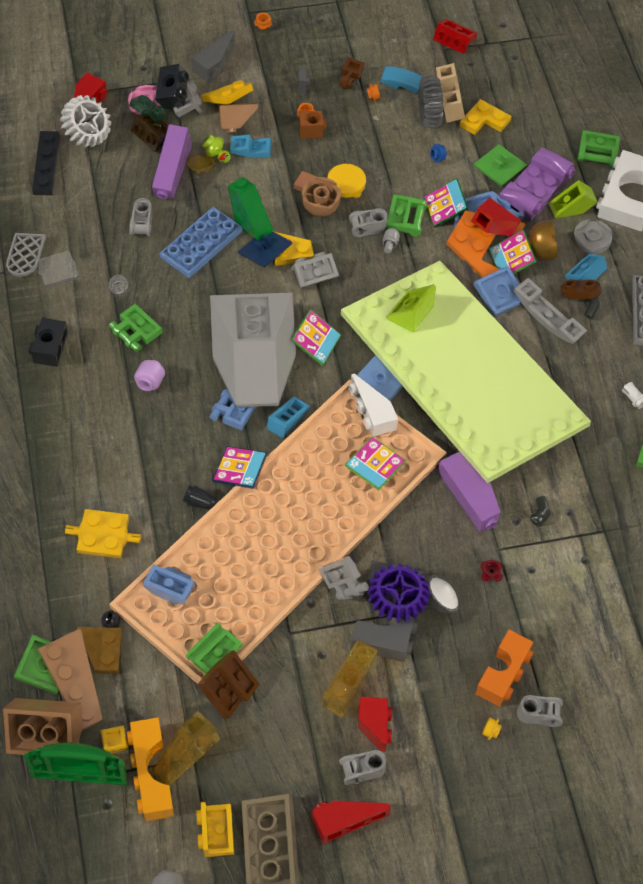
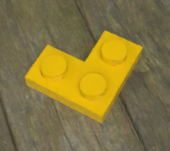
M480 99L465 115V119L460 121L459 127L474 135L484 124L502 132L511 122L512 116Z

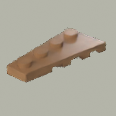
M81 628L38 648V652L63 700L66 702L82 703L83 727L81 732L102 722L101 710Z

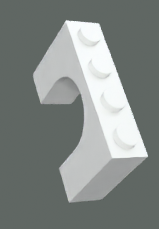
M623 150L621 156H616L613 167L615 171L611 170L607 181H610V183H605L602 195H604V198L600 197L596 208L599 209L597 217L642 231L643 202L625 196L619 187L627 183L643 185V156Z

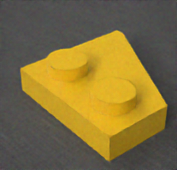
M239 80L230 85L204 93L201 97L203 102L229 105L253 91L252 83H245Z
M275 232L293 243L274 259L275 266L294 264L296 260L305 257L307 260L314 258L311 240Z

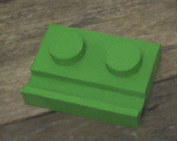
M217 623L186 654V658L190 659L197 668L206 674L227 653L233 650L237 653L243 647V643L228 630L222 628L221 624Z

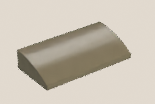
M289 794L243 800L242 817L246 884H300L292 797Z

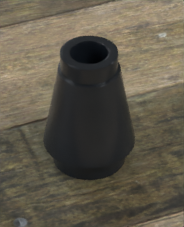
M189 485L183 502H186L187 506L210 510L214 507L217 498L196 485L194 487Z

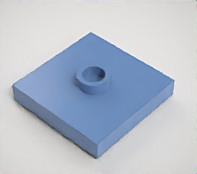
M509 266L489 274L473 284L493 317L522 304L514 292V289L520 284Z
M376 355L357 375L389 401L403 387Z

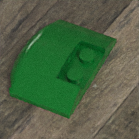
M63 742L42 746L25 753L24 759L31 778L128 786L124 761L111 752L93 745Z

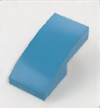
M386 66L380 82L396 90L401 86L416 94L419 89V81L423 76L405 69Z
M250 135L231 137L230 153L253 158L271 157L272 141L270 138L252 140Z

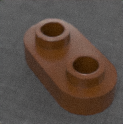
M570 279L561 285L562 296L567 299H593L602 292L600 283L595 280Z

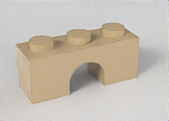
M454 63L436 67L437 77L442 84L443 107L447 123L465 119Z

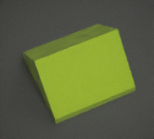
M432 284L407 291L386 318L414 332L434 307L436 286Z

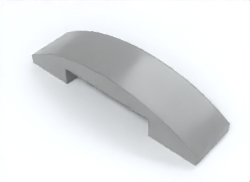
M529 278L514 289L515 294L529 313L557 337L574 344L587 332L573 317L568 320L541 295L543 290Z

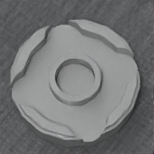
M584 220L575 227L573 240L575 245L583 252L600 254L610 247L612 230L602 221Z

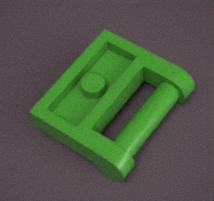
M583 130L577 161L589 160L606 163L613 167L618 155L620 136ZM585 150L610 154L611 157L585 152Z
M394 194L386 229L395 228L400 232L410 233L414 237L420 236L423 213L427 209V202L423 199ZM411 207L416 208L413 224L408 223Z

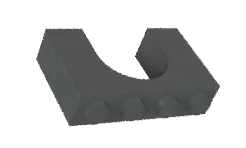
M372 560L367 578L368 586L370 580L374 579V573H380L382 566L388 569L389 564ZM419 571L418 575L425 574V572ZM395 580L390 581V582H388V583H386V584L394 583ZM398 586L397 593H398V598L400 599V595H401L400 593H401V592H399V586ZM412 601L404 602L402 605L409 604ZM410 616L408 622L402 618L399 623L383 626L357 620L351 650L405 662L406 654L411 655L414 641L409 640L411 634H416L418 621Z

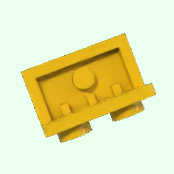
M201 802V810H196L197 825H202V834H198V848L203 849L205 857L234 855L231 804L206 806V802Z

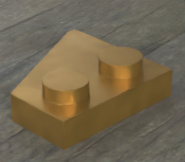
M77 627V629L81 628L86 653L95 674H119L122 628Z

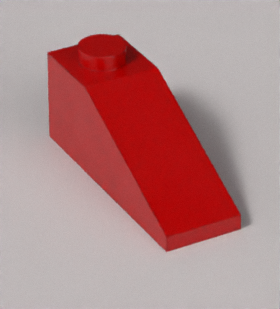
M324 801L314 807L311 819L322 843L325 844L388 817L391 807L388 803L332 801L328 803Z

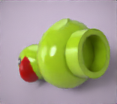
M209 134L202 142L201 146L205 149V154L208 157L217 155L221 163H227L231 158L228 151L221 150L224 144L222 137H214L212 134Z

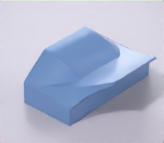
M154 564L143 582L144 588L153 595L174 604H185L195 585L190 575L171 567L161 568Z

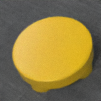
M340 164L333 167L328 173L327 178L334 180L337 183V187L341 189V197L358 198L361 196L366 186V175L361 168L352 164Z

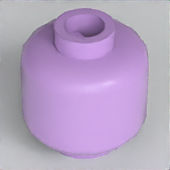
M144 360L134 375L135 382L144 391L156 390L165 376V370L156 360Z

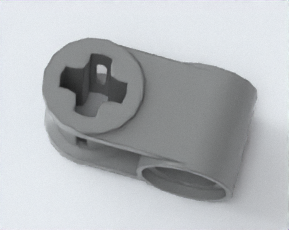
M140 198L135 201L132 218L130 219V235L146 234L147 237L151 236L153 216L151 202L148 199Z
M376 208L373 210L355 211L349 215V221L353 226L351 230L352 235L355 237L383 234L387 230V212L384 209Z
M527 695L521 700L517 708V717L523 723L540 724L549 727L561 726L563 719L560 717V707L563 706V700L557 697ZM524 706L531 707L534 712H528Z
M379 750L347 755L339 759V764L343 766L345 774V785H355L363 781L380 778L386 771V757ZM372 761H379L381 763V766L378 768H373L369 765V763Z

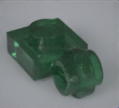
M140 95L130 101V107L143 116L149 114L155 121L163 120L166 115L165 109L155 104L147 96Z

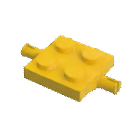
M85 509L83 520L79 527L66 525L65 534L78 535L79 540L76 550L77 553L121 559L123 548L127 542L139 544L141 542V534L128 533L129 514Z

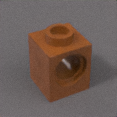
M299 111L300 139L323 138V130L327 129L326 118L322 116V111Z

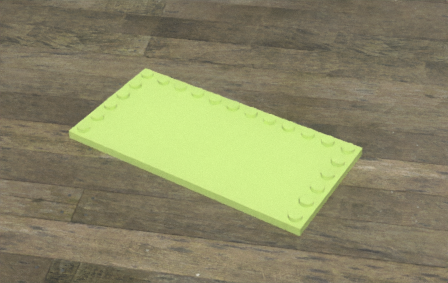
M441 261L341 309V316L487 483L590 426V419ZM432 284L436 286L434 307L414 332L386 318L407 291Z

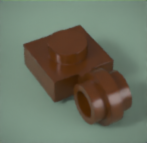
M347 58L341 71L340 86L343 89H351L354 79L359 80L365 63Z

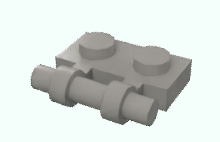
M350 556L326 564L318 569L328 588L334 587L336 589V598L338 600H348L353 595H363L369 589L366 582L361 583L357 581V578L361 575Z

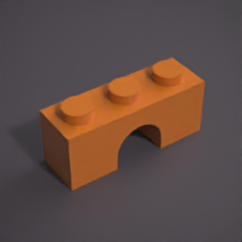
M508 629L496 654L497 658L507 664L508 669L497 671L488 666L477 686L475 694L501 707L504 700L508 702L514 691L511 688L514 681L517 683L520 681L524 670L521 669L524 662L529 664L534 654V651L531 650L533 641Z

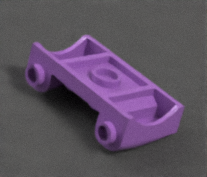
M542 147L531 159V164L513 183L510 182L502 190L499 197L509 202L512 207L523 212L526 220L531 222L536 215L540 214L543 207L565 182L574 175V163Z

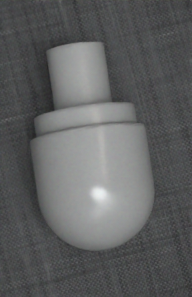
M389 228L385 231L383 237L385 253H391L392 249L398 245L400 234L397 229Z

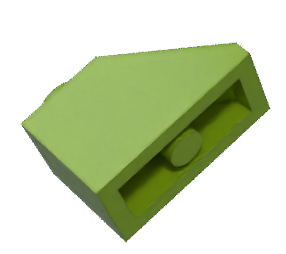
M578 180L551 200L549 205L554 217L558 219L583 214L597 204L598 201L592 188Z

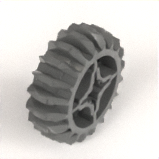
M422 77L419 81L418 109L421 123L424 127L435 128L440 126L443 120L442 84L438 77Z

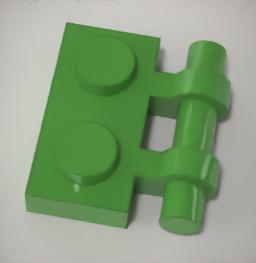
M136 304L120 314V320L122 321L120 324H117L115 321L109 324L113 334L125 341V345L135 352H139L142 348L138 343L140 340L148 344L162 334V328ZM129 328L134 332L131 336L126 332Z

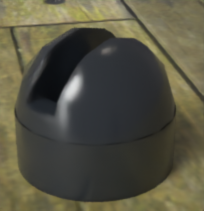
M114 611L105 612L101 618L102 626L118 628L120 625L119 615ZM112 616L111 624H107L108 618Z

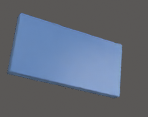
M212 207L162 250L160 258L190 278L242 232V226L215 207Z

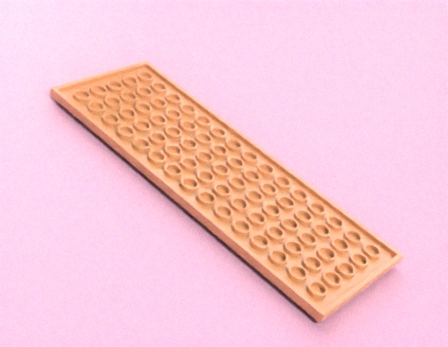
M350 379L266 457L254 489L235 486L153 563L161 568L171 567L191 576V580L195 582V585L185 604L171 603L153 595L144 588L143 582L153 564L109 604L114 612L197 684L205 674L190 659L186 658V654L217 623L221 624L222 628L228 630L243 643V647L236 653L243 661L324 580L318 569L326 564L345 558L446 457V451L397 415V430L374 437L406 460L404 465L378 491L345 467V464L372 437L370 430L365 428L363 413L358 412L355 395L352 396L349 391Z

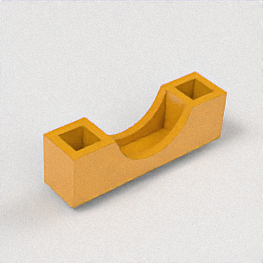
M159 717L130 722L131 731H127L129 746H134V753L130 754L132 768H137L138 776H134L133 779L135 791H140L141 799L137 800L139 814H144L145 822L174 817L170 786L157 782L148 772L151 758L155 753L163 749Z

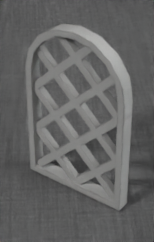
M15 233L6 261V267L10 274L23 277L36 270L46 240V234ZM28 239H31L33 241L29 245H26L25 241H27ZM20 244H23L25 246L21 250H18L16 248ZM36 244L38 248L32 251L30 247ZM27 249L30 253L23 256L21 253ZM19 254L21 258L15 262L13 258ZM32 255L35 259L28 262L26 258ZM24 260L26 264L20 267L18 263ZM16 266L18 268L16 271L10 270V268ZM28 266L31 268L26 272L23 271Z

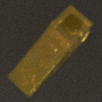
M357 640L325 691L323 707L341 717L344 716L378 653L377 649Z
M198 711L194 713L177 730L154 768L153 776L162 784L170 786L220 740L213 724Z

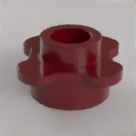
M489 560L483 561L480 564L482 569L481 579L484 582L489 580L500 582L503 579L501 574L502 564L499 561Z

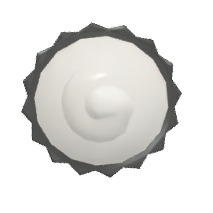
M439 575L429 577L428 590L430 591V597H428V604L433 609L442 613L457 612L460 609L459 605L461 602L459 601V595L456 594V589L445 578H440Z

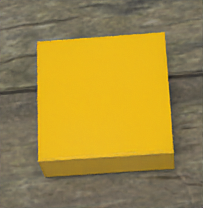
M124 725L100 730L104 750L112 754L129 750Z

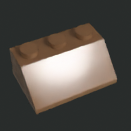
M14 698L3 708L6 754L25 755V753L49 744L63 742L79 743L83 727L82 703Z

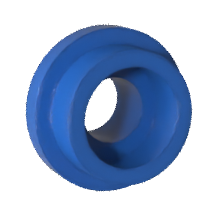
M434 144L432 146L430 156L435 163H440L446 159L447 152L444 145Z

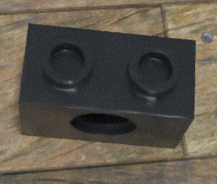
M180 64L160 67L155 100L163 109L184 106L189 74Z
M41 319L40 325H37L35 328V340L29 346V354H32L33 363L58 367L68 336L66 321Z

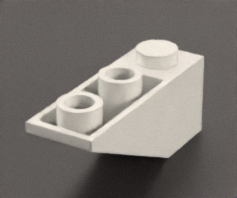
M352 374L349 391L352 396L355 395L358 412L363 413L366 430H370L373 437L397 430L398 417L391 401L356 374Z

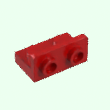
M445 19L437 24L433 40L464 54L469 43L476 40L478 33Z

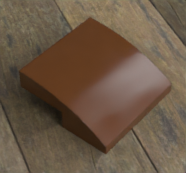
M233 650L221 658L197 685L221 717L226 719L231 717L241 701L249 700L259 686V683Z

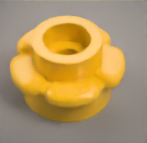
M489 717L482 732V735L488 737V740L492 737L497 738L502 725L498 724L499 719L495 720Z

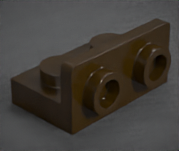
M154 112L136 115L131 131L152 151L156 152L159 149L160 143L165 141L168 125Z

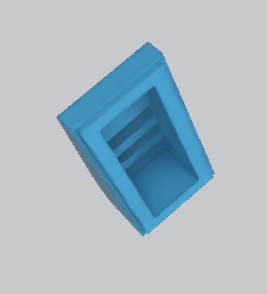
M293 396L269 416L267 429L284 438L310 410L311 406Z

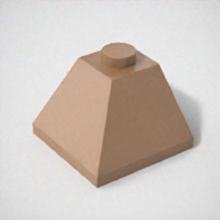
M256 102L229 105L219 104L221 129H225V132H236V128H241L257 110L258 104Z

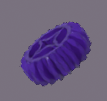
M401 562L398 563L397 567L390 563L388 569L382 566L380 573L375 572L374 579L370 580V587L368 589V594L370 595L369 602L373 604L374 611L380 610V617L388 615V622L392 620V617L396 618L397 623L400 622L401 618L408 622L410 616L416 619L418 613H423L424 606L428 605V597H430L429 583L424 581V574L418 575V568L413 571L410 570V564L406 568L402 567ZM395 580L394 583L386 584V583H388V582H390V581ZM398 586H399V592H401V593H400V594H401V595H400V599L398 598V593H397ZM412 601L409 604L402 605L404 602Z

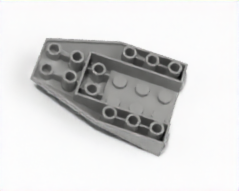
M293 293L210 295L213 360L235 406H279L296 357V345L291 341L295 334Z

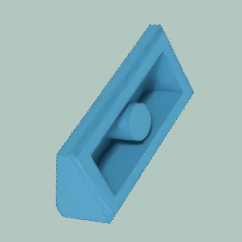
M589 253L565 275V278L567 280H596L608 268L605 257Z

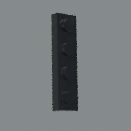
M40 131L32 187L33 195L53 196L60 140L59 131Z

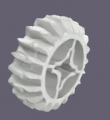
M88 95L72 98L69 103L67 102L64 105V109L61 111L63 116L60 118V121L64 123L61 128L67 130L65 135L71 136L70 141L76 140V146L81 143L83 147L99 145L107 138V134L111 130L109 126H111L112 122L108 120L110 115L105 113L107 108H102V102L96 103L95 98L90 100Z

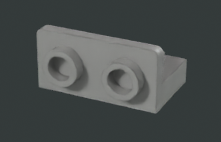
M193 81L187 82V96L184 106L173 108L178 117L193 109H196L199 114L203 112L201 108L203 103L196 93L198 88Z
M325 252L315 254L313 259L307 260L305 257L295 261L291 270L292 272L295 271L300 288L339 276L332 253L325 255Z

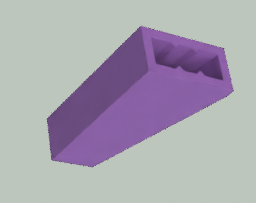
M171 124L168 126L152 185L154 195L160 199H173L192 147L187 127Z
M461 452L441 460L438 473L478 531L489 530L495 527L498 523L500 510L491 482L487 483Z

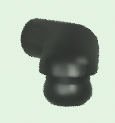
M599 296L593 299H585V302L589 303L584 313L585 317L593 319L600 306Z
M546 496L536 498L538 510L530 517L534 525L545 523L551 515Z

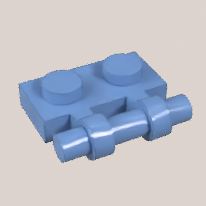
M225 389L220 395L221 399L219 402L215 403L212 407V413L209 417L216 421L219 416L223 415L224 424L243 430L256 407H236L228 390ZM232 402L230 407L226 406L227 403Z

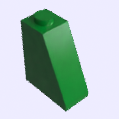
M244 176L228 185L235 222L241 225L256 240L262 239V235L267 236L273 232V227L256 186Z

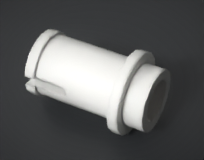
M632 382L627 383L623 387L622 392L633 402V407L642 408L643 394Z

